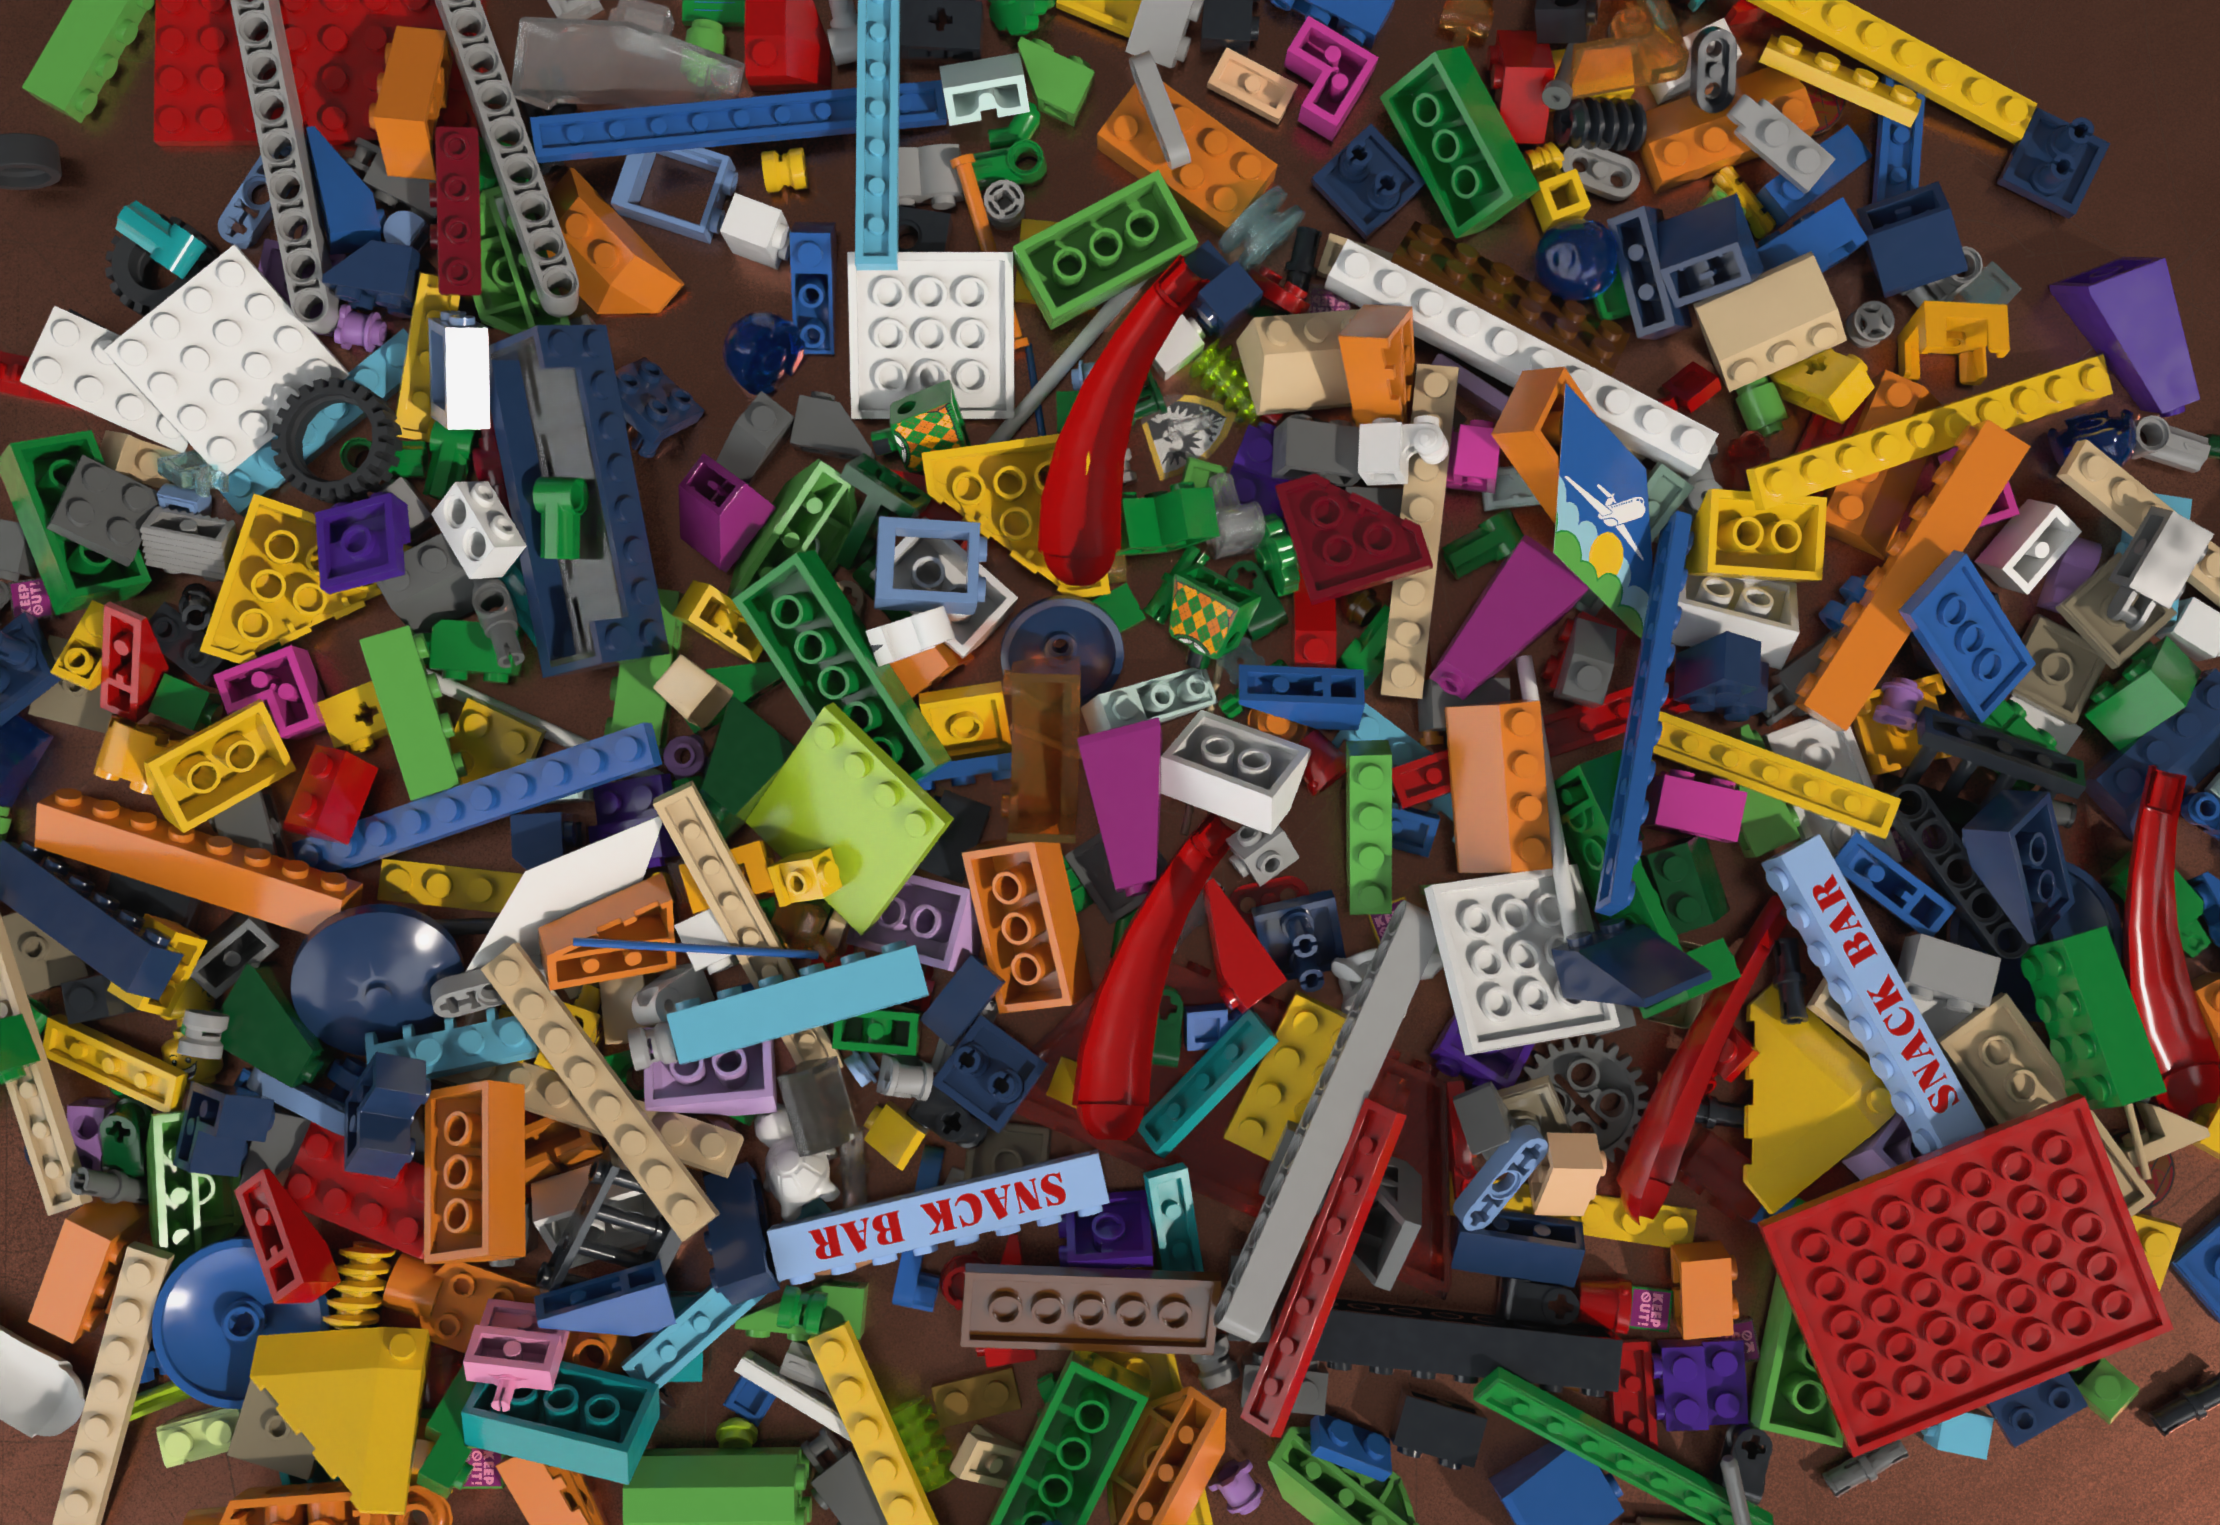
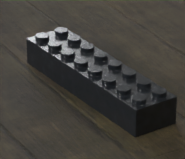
M1281 1292L1276 1302L1274 1329L1288 1292ZM1335 1298L1312 1360L1327 1362L1326 1367L1343 1371L1352 1370V1364L1369 1366V1372L1381 1375H1393L1394 1369L1411 1370V1376L1421 1379H1436L1437 1373L1453 1375L1454 1381L1468 1384H1477L1479 1378H1486L1499 1366L1529 1383H1536L1538 1388L1547 1392L1560 1393L1563 1392V1386L1579 1388V1393L1583 1395L1604 1397L1605 1391L1618 1392L1623 1340L1610 1329L1584 1323L1572 1322L1567 1325L1558 1326L1538 1322H1515L1498 1318L1495 1314Z

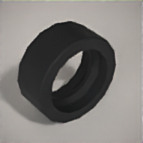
M29 133L0 134L1 189H39L60 181L62 176L59 146L55 141L44 136Z

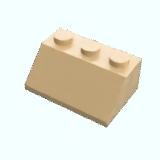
M1811 251L1763 272L1750 283L1718 293L1693 304L1713 365L1729 392L1847 341L1838 308Z
M1360 309L1254 317L1236 343L1256 415L1352 406L1338 335Z

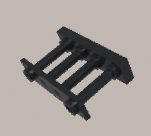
M1926 706L1923 707L1917 718L1918 744L1922 746L1902 777L1889 773H1884L1880 776V791L1883 793L1894 785L1915 784L1921 786L1950 825L1959 831H1962V828L2002 790H2011L2017 780H2024L2041 786L2038 791L2050 792L2051 800L2054 799L2056 794H2064L2078 799L2086 789L2084 763L2082 760ZM1938 752L1961 758V761L1941 791L1918 784ZM1977 766H1984L2001 772V774L1980 805L1958 798L1959 793ZM1902 792L1898 796V798L1902 799L1898 809L1909 813L1913 807V800L1907 792Z
M609 1143L602 1157H596L592 1162L588 1174L589 1183L549 1262H543L539 1268L536 1286L540 1287V1294L591 1280L590 1278L568 1273L577 1254L626 1268L660 1259L665 1275L682 1243L663 1215L651 1218L603 1204L612 1184L646 1194L632 1173L620 1168L618 1154ZM686 1167L707 1195L702 1171ZM594 1219L648 1234L649 1240L644 1250L640 1249L636 1253L585 1237Z

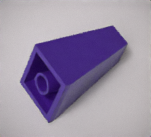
M2121 257L2049 285L2051 294L2097 354H2104L2107 367L2141 411L2159 413L2160 417H2169L2184 412L2186 410L2185 405L2200 400L2166 258Z

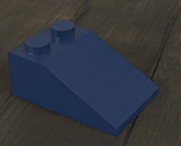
M2002 790L1962 828V843L1965 849H1967L1972 869L2026 942L2036 944L2075 903L2050 792Z
M1615 918L1601 922L1599 924L1600 930L1592 933L1584 931L1566 937L1567 943L1551 949L1563 998L1646 1008L1712 979L1711 971L1645 925L1625 923L1624 918Z

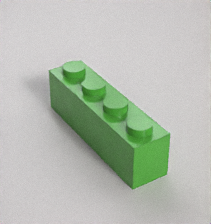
M72 0L22 88L42 103L82 123L85 116L90 114L96 107L100 90L106 80L115 74L118 67V59L125 47L136 38L138 25L146 11L155 5V0Z
M657 589L670 654L620 664L618 677L613 676L610 685V700L615 701L613 717H608L606 720L604 736L643 722L652 723L660 757H663L668 741L672 706L653 687L679 657L683 622L672 616L684 594L679 591Z
M407 625L360 639L359 642L410 800L416 801L462 785L461 777L468 776L461 752L453 754L449 738L455 736V732L448 712L441 714L436 698L443 696L435 672L428 674L423 658L430 657L423 633L415 635L414 629Z
M1388 740L1346 741L1347 902L1350 915L1392 914V752Z

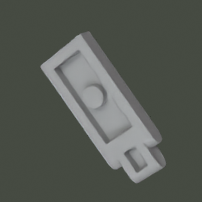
M1743 94L1727 113V117L1738 126L1734 134L1804 194L1809 192L1835 161V158L1765 99H1761L1756 103L1752 98Z

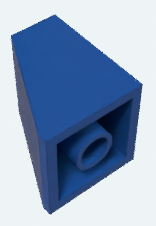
M1553 1442L1544 1445L1488 1478L1515 1525H1608L1624 1512L1618 1501V1498L1624 1494L1611 1473L1603 1475L1598 1466Z

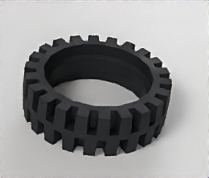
M329 378V381L318 379L313 381L314 387L306 384L298 388L301 394L299 397L291 394L285 400L290 405L289 409L286 410L280 407L276 416L282 418L281 424L273 423L272 433L276 434L278 439L271 440V449L278 453L273 458L275 464L283 469L280 471L282 476L291 482L290 485L312 498L331 504L340 502L353 503V499L357 501L368 499V492H379L382 489L379 484L380 481L389 482L393 476L388 471L391 466L398 467L400 459L395 456V452L402 451L403 442L397 439L398 435H402L401 427L394 422L397 416L388 407L389 404L370 389L347 379ZM346 402L358 406L367 414L372 425V444L367 459L355 473L340 480L328 481L318 478L308 469L303 459L302 441L308 424L319 411L332 404Z

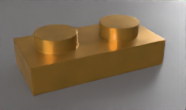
M1013 1365L935 1383L931 1386L940 1428L1022 1409Z

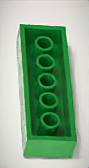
M815 550L795 553L732 599L812 723L824 706L834 702L917 783L952 760L890 664L878 667L865 632L867 631L866 627Z
M1071 1351L986 1525H1043L1048 1520L1051 1522L1059 1520L1063 1525H1086L1149 1399L1151 1380L1092 1351Z

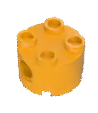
M119 715L111 716L93 774L113 781H118L119 778L131 781L130 789L143 794L153 795L147 785L144 761L190 736L149 721L148 725L137 724Z

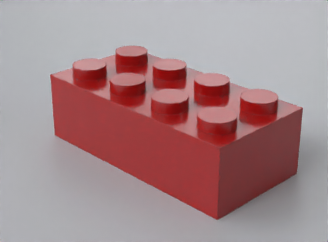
M311 1121L283 1186L298 1207L307 1213L419 1259H424L425 1163L412 1158L410 1163L404 1164L395 1179L344 1171L345 1136L336 1134Z

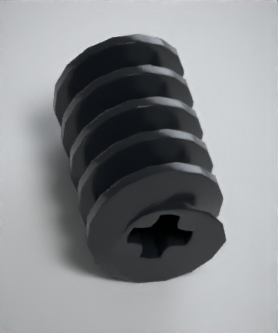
M1573 95L1567 108L1555 111L1553 120V133L1557 144L1563 146L1568 142L1569 146L1574 149L1584 146L1588 150H1593L1598 146L1601 150H1608L1612 147L1616 151H1622L1626 148L1628 151L1636 152L1643 145L1647 131L1644 107L1638 100L1632 98L1624 100L1618 97L1609 99L1602 96L1595 98L1586 95L1583 97Z

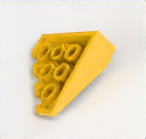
M1060 434L921 453L927 495L940 505L942 502H945L963 516V522L980 523V534L983 537H987V539L992 537L1011 551L1010 557L1033 574L1037 572L1042 574L1058 586L1056 591L1062 595L1087 598L1111 594L1108 573L1092 585H1066L1056 579L1045 563L1044 555L1038 552L1041 497L1055 445ZM1089 452L1086 459V476L1090 465Z
M253 494L200 651L243 664L257 658L255 653L278 642L284 645L312 632L310 627L333 616L337 620L365 607V601L382 594L376 582L333 594H328L321 590L315 514ZM403 544L404 552L413 548Z
M1773 982L1746 1007V1022H1754V1047L1760 1054L1745 1068V1080H1753V1105H1747L1744 1109V1138L1752 1139V1164L1743 1165V1182L1769 1214L1776 1213L1878 1131L1896 1113L1891 1103V1094L1882 1079L1873 1072L1870 1064L1811 1010L1806 1007L1807 1022L1795 1025L1781 1023L1778 989L1774 988Z
M373 1327L259 1335L249 1376L255 1386L260 1391L264 1388L267 1389L279 1404L276 1407L278 1414L296 1435L302 1432L313 1445L315 1450L312 1454L333 1480L336 1477L340 1478L352 1493L349 1500L360 1513L405 1515L432 1350L429 1330Z

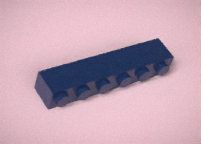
M2 840L0 843V900L126 993L159 1000L184 955L169 944L171 937L156 929L144 927L143 925L146 921L144 918L131 911L120 910L118 908L120 901L105 893L95 892L93 889L96 885L93 882L79 875L70 874L71 867L58 859L44 856L47 851L34 847L35 843L23 840L21 844Z

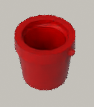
M1318 729L1312 731L1297 743L1311 749L1310 758L1302 779L1307 785V790L1314 797L1324 792L1346 773V753H1343Z
M976 1251L953 1256L945 1263L940 1273L939 1286L942 1295L951 1305L955 1306L956 1310L962 1308L965 1263L988 1264L983 1258L978 1256Z
M1617 1279V1281L1580 1280L1577 1292L1580 1310L1576 1317V1322L1610 1329L1614 1333L1628 1334L1632 1309V1281L1626 1279Z

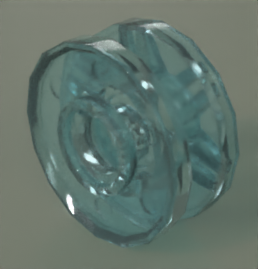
M1277 185L1251 204L1232 223L1218 243V247L1224 254H1229L1241 246L1245 248L1237 261L1246 272L1250 268L1254 269L1268 258L1294 232L1305 217L1306 212L1299 205H1294L1282 213L1278 211L1288 194L1282 186Z

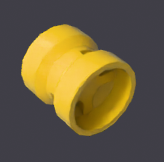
M803 147L791 148L782 155H779L775 150L763 151L761 153L762 171L767 193L780 192L784 185H787V187L792 186L795 190L808 189V173Z

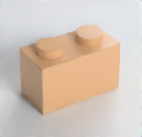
M1547 1132L1544 1139L1548 1143V1152L1528 1178L1534 1215L1584 1216L1590 1200L1595 1199L1600 1177L1606 1174V1154L1604 1151H1600L1596 1134Z

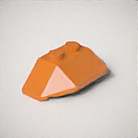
M570 168L549 193L578 276L579 296L596 314L660 313L685 284L575 168ZM546 250L549 258L556 255L554 252Z
M1188 1386L1181 1391L1146 1403L1107 1481L1108 1510L1111 1525H1186L1225 1451L1226 1408L1194 1386Z

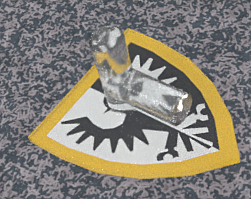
M1173 394L1163 396L1168 413L1161 415L1159 412L1140 419L1159 480L1162 481L1183 474L1188 456L1205 461L1214 454L1228 436L1237 414L1218 402L1196 395Z

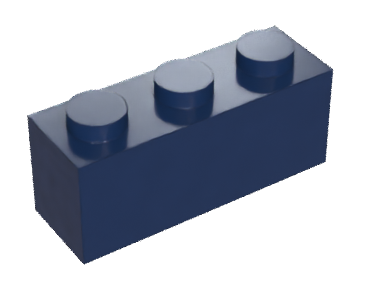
M1642 206L1607 220L1637 338L1656 340L1691 328L1693 325L1688 306L1684 305L1674 309L1660 272L1657 223L1665 220L1662 209Z
M748 1162L733 1166L728 1178L713 1173L704 1176L707 1197L720 1213L708 1223L709 1230L704 1232L706 1248L709 1254L713 1256L714 1267L710 1268L709 1271L714 1290L717 1293L721 1292L732 1305L779 1290L780 1283L777 1280L767 1230L770 1226L762 1180Z
M1501 1210L1485 1228L1473 1231L1465 1229L1455 1215L1449 1237L1450 1269L1575 1287L1586 1251L1582 1222Z

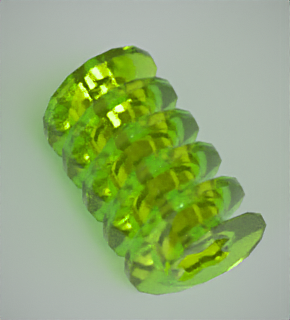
M1220 337L1195 360L1190 368L1189 376L1197 378L1204 374L1200 387L1203 390H1207L1216 386L1212 399L1219 401L1227 397L1223 410L1226 413H1230L1239 409L1234 419L1235 423L1238 425L1250 420L1249 425H1251L1261 415H1256L1245 372L1240 370L1243 365L1241 357L1231 361L1229 357L1234 346L1230 344L1220 349L1218 347L1222 338Z
M923 1395L896 1406L889 1413L926 1493L943 1486L957 1476L949 1471L951 1465L948 1464L953 1459L952 1451L949 1449L940 1450L946 1443L945 1435L934 1434L940 1427L939 1421L937 1419H926L933 1412L932 1405L929 1403L919 1404L926 1397Z

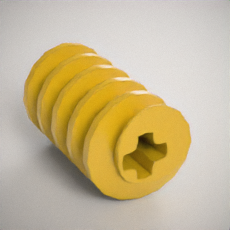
M353 1241V1247L342 1248L338 1252L349 1259V1264L336 1266L337 1272L345 1276L344 1281L333 1287V1289L341 1293V1297L327 1299L326 1303L337 1309V1314L323 1316L322 1321L338 1330L370 1328L367 1325L379 1322V1314L371 1310V1308L383 1305V1298L374 1292L384 1290L387 1281L378 1275L391 1271V1264L381 1258L391 1257L395 1254V1249L373 1242Z

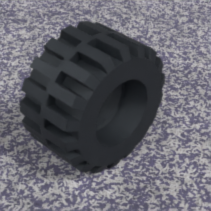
M158 214L171 225L177 224L207 245L184 279L177 277L171 285L163 289L153 290L151 272L157 261L149 257L151 253L125 235L121 238L115 235L111 243L116 247L113 252L107 251L105 259L112 263V267L105 268L106 277L114 281L109 285L112 292L120 297L119 301L143 317L220 256L215 252L217 250L216 246L206 236L174 216H171L169 219L164 214Z

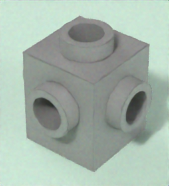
M1244 825L1225 840L1234 854L1229 858V861L1242 878L1249 875L1260 887L1300 858L1286 833L1279 825L1271 835Z

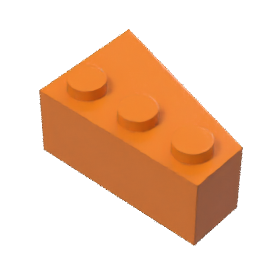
M396 26L393 42L387 43L385 47V73L380 72L377 78L378 100L377 103H371L370 127L377 131L387 176L436 180V164L433 154V144H436L435 129L440 108H447L452 69V56L447 31Z
M1364 304L1338 335L1352 403V418L1356 423V427L1359 428L1360 424H1371L1373 420L1378 418H1391L1397 422H1402V424H1411L1416 379L1412 306Z
M662 872L538 928L541 964L550 991L676 969L675 951L573 946L574 937L675 943L673 900Z
M93 1197L92 1202L84 1204L65 1218L28 1322L72 1344L87 1331L90 1333L94 1332L104 1318L105 1310L103 1308L114 1289L127 1246L138 1240L149 1218V1204L140 1205L126 1201L111 1204L105 1203L100 1197Z
M508 1455L495 1466L529 1525H605L582 1473Z

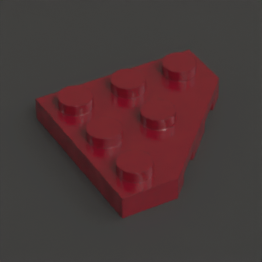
M1315 473L1275 485L1277 497L1294 545L1311 605L1433 569L1429 550L1419 524L1407 518L1402 519L1383 510L1382 506L1354 492L1349 493L1331 484L1330 480Z

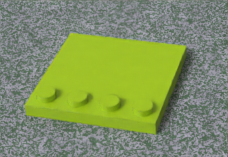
M833 702L824 706L745 822L782 858L793 853L831 847L843 887L823 899L862 936L871 930L954 818Z

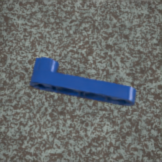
M925 1144L914 1192L939 1186L945 1148ZM913 1250L902 1252L892 1304L933 1312L940 1275L921 1272L924 1255L914 1256Z

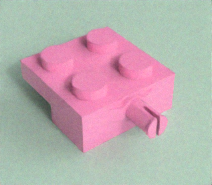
M488 1298L481 1323L474 1326L463 1360L466 1381L496 1385L497 1389L491 1406L493 1409L500 1411L502 1405L503 1412L510 1409V1403L516 1388L553 1391L570 1331L539 1328L535 1304Z

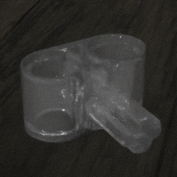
M1222 472L1210 477L1209 486L1213 489L1220 533L1219 537L1206 541L1211 558L1219 560L1254 553L1265 534V521L1259 503L1255 501L1240 504L1231 474Z

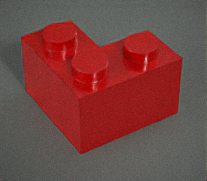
M1497 30L1495 45H1489L1487 52V70L1491 71V89H1496L1494 103L1516 143L1544 144L1550 108L1544 104L1542 93L1546 84L1554 80L1556 69L1550 45L1537 44L1536 31Z

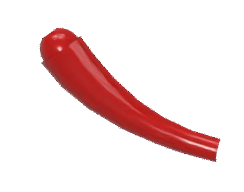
M1181 254L1146 291L1114 333L1083 382L1057 439L1041 497L1038 552L1044 555L1045 563L1056 579L1066 585L1088 586L1097 583L1109 572L1115 560V554L1121 550V500L1124 462L1136 403L1152 363L1178 318L1198 296V292L1210 282V280H1204L1194 274L1188 268ZM1089 452L1090 465L1087 472V455Z
M2149 765L2136 819L2128 869L2123 920V972L2167 1090L2165 1093L2151 1097L2150 1100L2171 1113L2191 1120L2188 1118V1114L2192 1109L2203 1104H2215L2219 1097L2220 1071L2218 1064H2220V1058L2206 1028L2189 979L2177 922L2174 882L2176 835L2187 776L2156 769L2157 766Z
M1211 812L1207 814L1184 841L1155 881L1124 931L1095 994L1078 1051L1072 1105L1077 1106L1078 1118L1084 1130L1097 1141L1102 1139L1126 1141L1138 1129L1143 1118L1144 1108L1149 1107L1151 1065L1157 1017L1170 960L1189 911L1212 870L1230 849L1225 840L1237 832L1226 826L1217 814Z
M1779 895L1772 896L1768 900L1734 955L1736 966L1742 977L1712 990L1658 1082L1633 1133L1616 1180L1620 1186L1622 1205L1627 1215L1638 1225H1640L1639 1216L1652 1220L1656 1217L1667 1197L1670 1186L1673 1185L1699 1106L1725 1041L1764 961L1775 944V940L1777 941L1788 922L1787 918L1780 915L1784 904Z

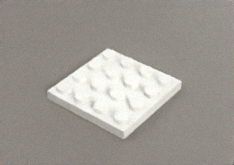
M236 244L231 246L104 349L111 359L222 479L276 436V434L272 433L273 423L281 424L282 418L276 415L280 407L286 410L289 409L290 405L285 400L291 394L298 397L301 395L298 388L305 384L314 387L313 381L318 379L329 381V378H340L345 380L350 376L346 368L316 334L294 316L291 306Z
M847 252L851 419H890V405L894 401L946 380H951L963 419H1014L1013 252H898V270L861 271L856 270L855 252Z
M1577 864L1569 865L1580 932H1595ZM1552 869L1434 884L1424 889L1465 1056L1608 1031L1620 1027L1614 1004L1563 998L1551 949L1567 942L1564 940Z

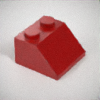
M315 744L282 829L292 833L348 845L378 768L348 751Z

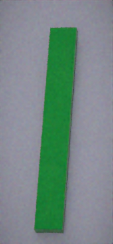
M1498 1366L1473 1388V1400L1706 1525H1734L1725 1488ZM1746 1500L1752 1525H1774L1772 1513Z

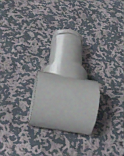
M829 0L833 19L830 21L831 28L827 29V34L835 65L839 66L856 62L858 14L856 13L853 0Z

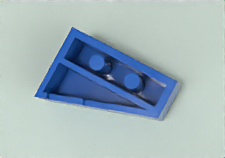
M1841 197L1817 213L1812 210L1792 223L1794 227L1783 234L1778 230L1757 243L1759 246L1757 251L1764 272L1811 251L1823 273L1844 261L1864 244L1868 238L1845 199Z

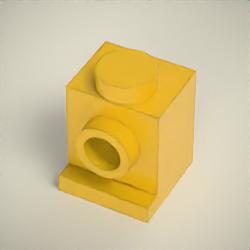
M831 847L793 853L767 867L779 907L796 902L823 899L843 887Z

